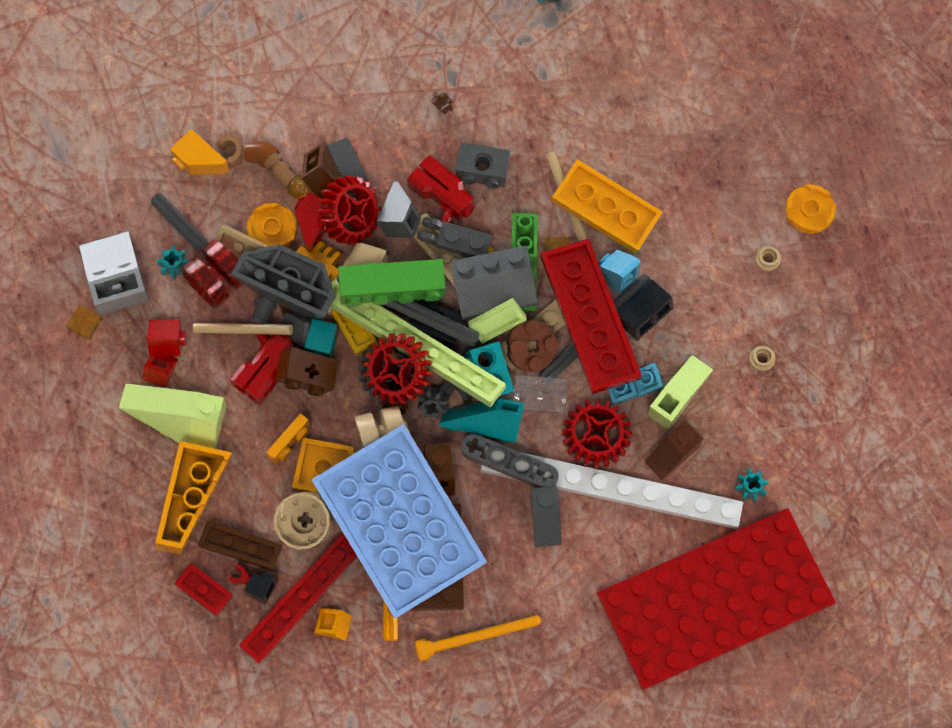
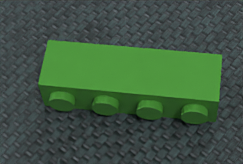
M443 259L338 266L341 305L348 307H358L362 303L384 305L389 301L411 303L417 299H425L431 302L445 297L446 287Z

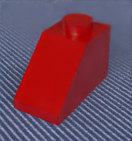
M307 192L304 199L300 198L294 211L296 212L305 248L311 252L321 241L325 232L322 231L324 224L317 222L321 218V214L316 212L318 209H321V204L317 200L322 198Z

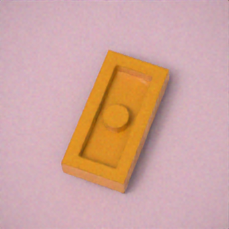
M300 413L268 449L266 454L268 460L273 464L277 465L280 460L284 462L293 451L291 448L297 441L302 442L303 438L307 437L310 432V424L305 416Z

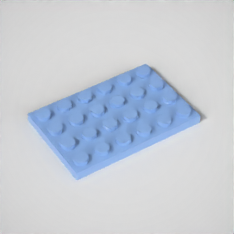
M404 424L312 479V482L394 618L399 617L487 563Z

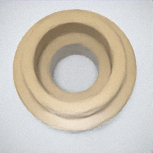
M765 246L758 250L755 261L760 269L773 271L780 265L781 255L774 247ZM768 256L772 259V262L767 263L763 258Z
M757 346L751 351L749 361L754 369L767 371L775 363V354L767 346ZM764 356L766 362H759L757 357Z

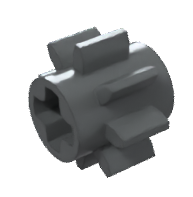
M429 385L427 392L418 396L420 401L417 409H422V412L425 414L424 417H435L438 419L440 412L447 413L449 408L447 403L450 396L445 395L442 387L432 388Z

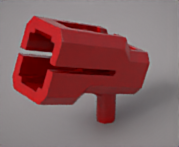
M431 155L426 157L419 165L423 170L417 167L408 177L407 187L422 199L431 198L441 206V209L444 211L441 219L442 223L443 221L451 223L453 217L458 221L463 217L468 218L475 209L474 197L463 189V181Z
M255 334L261 343L259 353L252 362L243 363L230 379L231 385L244 395L249 393L247 397L258 405L262 404L278 383L275 381L280 352L293 347L292 344L294 342L287 335H272L269 338L267 334Z

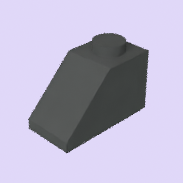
M557 486L531 488L530 505L535 547L561 545L560 507Z

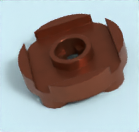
M528 320L511 328L506 337L508 359L516 368L524 371L538 372L545 369L552 363L559 348V341L554 331L542 321ZM528 340L536 341L537 348L535 351H527L529 346L526 343Z

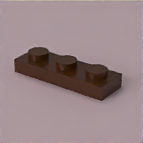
M208 520L198 543L199 548L270 571H275L283 548L282 544Z

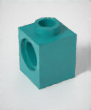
M312 319L304 347L305 351L332 358L339 333L338 325Z

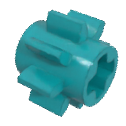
M172 246L171 250H161L163 256L162 259L157 260V264L162 267L160 270L162 276L168 273L171 275L172 280H175V277L180 274L185 276L184 267L190 266L189 260L184 259L186 257L185 250L178 252L174 246Z
M748 469L746 477L743 475L738 476L737 480L742 484L736 486L735 491H741L743 495L742 501L749 498L752 499L753 503H756L758 495L765 497L767 492L762 487H766L769 481H763L761 477L762 471L756 474L752 473L751 469ZM751 482L756 484L752 490L748 488Z

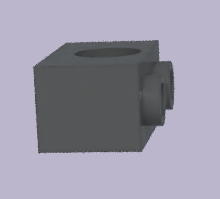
M461 143L456 176L464 184L468 185L479 183L493 189L505 188L510 162V150ZM484 164L489 168L487 170H479L476 167Z

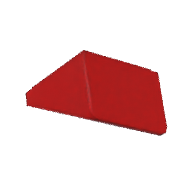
M150 356L144 365L143 380L166 387L178 359L172 356Z

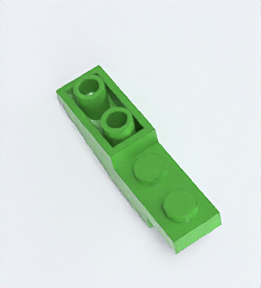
M512 213L511 249L527 246L537 292L538 214ZM537 305L521 309L523 311H536Z

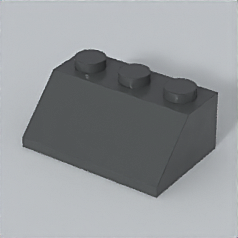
M527 246L451 261L462 320L475 318L511 298L516 301L520 308L539 305Z

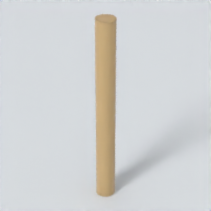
M549 152L546 154V158L557 187H559L565 177L556 153ZM567 212L578 241L588 239L582 221Z
M194 323L193 332L292 335L293 326L291 324Z

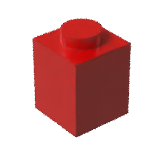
M149 320L147 332L149 356H181V347L186 346V330L181 329L180 320Z

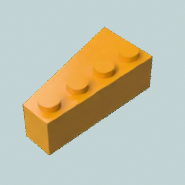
M182 441L179 442L157 533L155 550L182 555L231 461L232 452Z

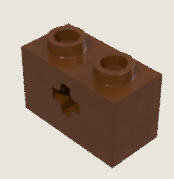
M293 347L280 352L275 382L283 383L287 389L299 390L301 388L308 390L307 393L309 395L323 396L324 393L334 389L338 360Z

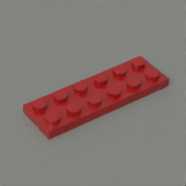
M585 239L541 253V261L591 393H599L640 380L642 374L590 240Z

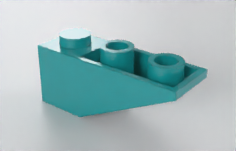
M497 398L491 407L480 402L449 409L447 413H443L439 426L446 427L451 431H464L481 437L496 438L501 442L516 443L525 404Z

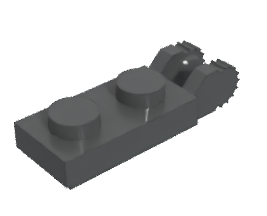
M429 217L423 218L422 225L440 231L439 236L437 237L432 233L422 231L418 232L417 239L422 242L467 257L487 254L492 240V235L444 221L442 223L437 219Z

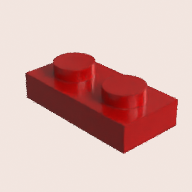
M192 563L188 565L174 583L177 588L216 617L234 597L232 593Z

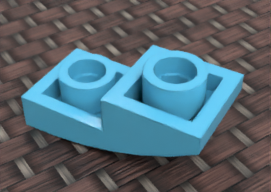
M652 363L640 368L642 374L640 380L608 389L613 404L630 401L664 389L665 385L657 364Z

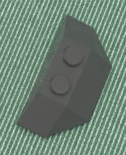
M280 244L243 252L231 273L233 278L257 295L302 316L324 319L336 297L324 264Z

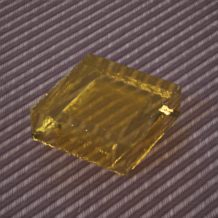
M79 305L66 327L68 330L90 340L101 323L102 316Z

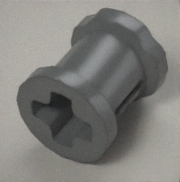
M254 299L255 308L252 318L248 319V324H270L272 311L276 309L277 305L268 299Z

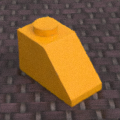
M192 129L170 148L171 162L180 171L184 169L190 175L226 174L229 171L227 161Z

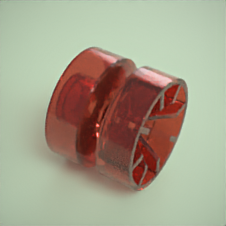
M213 239L200 250L204 262L196 257H192L180 268V271L194 291L210 306L217 309L230 297L225 285L237 291L243 284L231 276L239 259L223 244Z

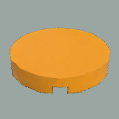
M812 184L796 188L791 192L786 201L785 214L788 222L793 228L802 233L815 234L824 231L830 226L836 213V205L831 198V194L826 189Z
M266 203L257 207L252 212L250 218H248L247 234L268 246L280 244L288 248L294 242L297 235V221L292 211L278 203Z

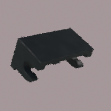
M651 280L617 311L623 328L633 339L638 341L673 310V299L662 287Z

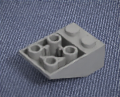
M129 231L79 246L87 281L99 316L149 301Z

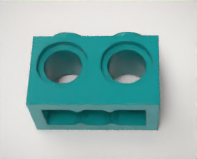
M499 342L464 353L465 359L506 383L505 390L500 396L515 391ZM479 354H483L488 358L487 367H482L478 363Z

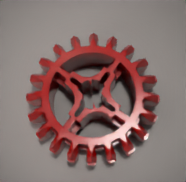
M351 175L337 177L334 179V182L327 183V189L320 191L323 199L317 200L321 204V209L316 211L321 214V218L317 222L324 224L322 231L329 233L328 238L334 239L340 244L346 243L347 245L361 243L365 238L371 237V231L378 229L375 225V221L378 219L377 212L382 210L380 207H377V202L380 198L374 197L376 189L370 188V182L363 181L360 177H352ZM350 190L355 194V197L348 196L346 191ZM346 222L352 226V229L348 230L342 224Z
M399 333L398 336L389 334L388 339L381 337L379 338V344L373 343L371 345L374 353L367 352L365 354L370 359V362H364L362 365L369 367V372H365L363 376L370 377L371 379L366 384L367 387L375 386L372 392L374 396L381 394L380 400L383 402L389 400L390 404H397L398 401L401 404H407L408 399L410 401L417 399L416 393L419 395L425 393L421 385L429 386L431 384L425 378L426 376H432L433 372L427 370V366L432 365L433 362L425 360V357L430 352L428 350L421 351L423 347L422 342L415 343V337L409 336L406 338L405 334ZM400 347L406 350L411 357L402 359L398 353H395L394 348ZM383 359H384V360H385V367H384V369L381 371V366H382V362H383ZM396 364H404L400 366L401 370H398L400 373H393L395 368H397ZM415 367L414 376L412 379L410 376L411 369ZM394 379L397 384H400L402 390L398 391L391 388L385 381Z
M599 398L595 399L594 405H591V402L587 399L584 403L585 408L577 404L575 406L576 412L571 410L568 412L570 419H564L563 425L566 428L562 429L561 435L567 438L563 440V445L570 446L567 450L568 455L577 453L574 461L578 462L581 458L585 459V467H588L589 461L594 462L593 466L595 469H598L599 462H602L603 466L607 468L609 467V459L616 464L619 461L618 455L623 457L626 455L624 448H629L631 445L628 439L632 437V432L627 430L631 427V422L623 421L627 416L625 412L617 414L619 411L618 405H615L612 409L609 408V400H606L603 406L600 405ZM593 416H601L607 420L597 421ZM583 421L587 432L583 435L582 439L578 440L575 429ZM613 427H616L618 440L611 447L607 434L611 432ZM593 430H594L595 432H600V431H601V432H602L601 437H599V435H597V434L593 436V435H592ZM597 446L601 451H591L587 447Z

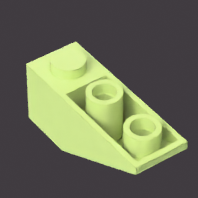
M692 355L652 403L647 416L669 430L713 372V369Z

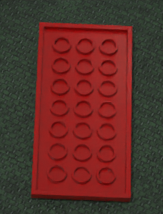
M789 508L597 592V596L642 691L836 604Z

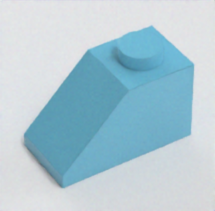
M618 249L612 255L607 253L599 261L606 284L618 295L637 279L641 264L637 257Z

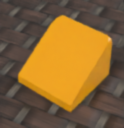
M320 608L314 634L345 641L348 636L352 615L343 610Z

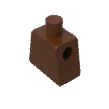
M451 443L424 445L425 460L439 482H447V484L441 485L446 495H455V475Z

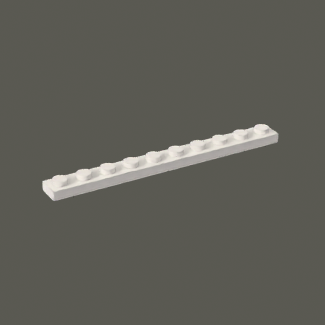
M486 446L483 459H486V453L489 449L488 446ZM494 451L490 455V459L495 464H501L505 460V455L501 451ZM523 453L556 468L559 475L556 486L559 490L738 529L743 507L742 501ZM519 461L514 466L519 474H525L530 469L525 461ZM483 465L481 466L480 472L514 479ZM534 466L533 474L530 478L534 479L535 474L542 477L543 483H547L548 480H554L550 477V472L546 471L545 475L537 473L538 467Z

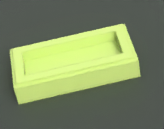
M511 298L468 321L471 329L479 332V340L483 344L516 325L527 321L523 310Z

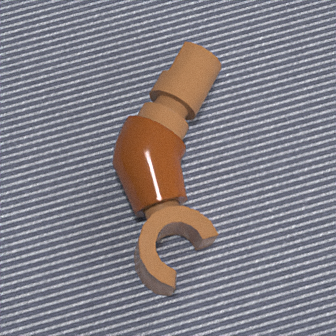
M225 135L219 138L216 143L218 148L222 150L228 147L236 148L234 155L227 159L230 167L237 166L245 158L246 162L257 163L261 167H266L269 171L273 170L272 175L285 189L297 178L291 171V167L285 161L281 162L280 151L266 141L247 142L245 146H242L236 137Z

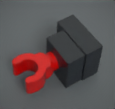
M235 565L236 570L242 574L238 579L229 577L230 582L234 585H246L244 589L246 595L266 605L278 582L276 577L266 571L263 577L255 573L250 575L246 573L241 565Z

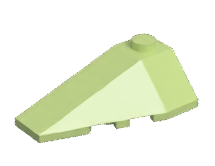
M127 383L125 384L119 405L120 410L151 426L167 438L169 437L178 443L182 441L214 449L217 446L227 408L223 397L200 392Z

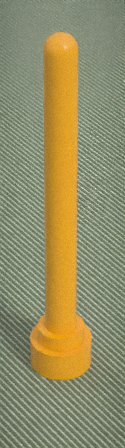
M535 615L431 642V640L426 641L425 638L414 641L416 654L419 662L430 660V656H434L435 652L538 626L541 623V618Z

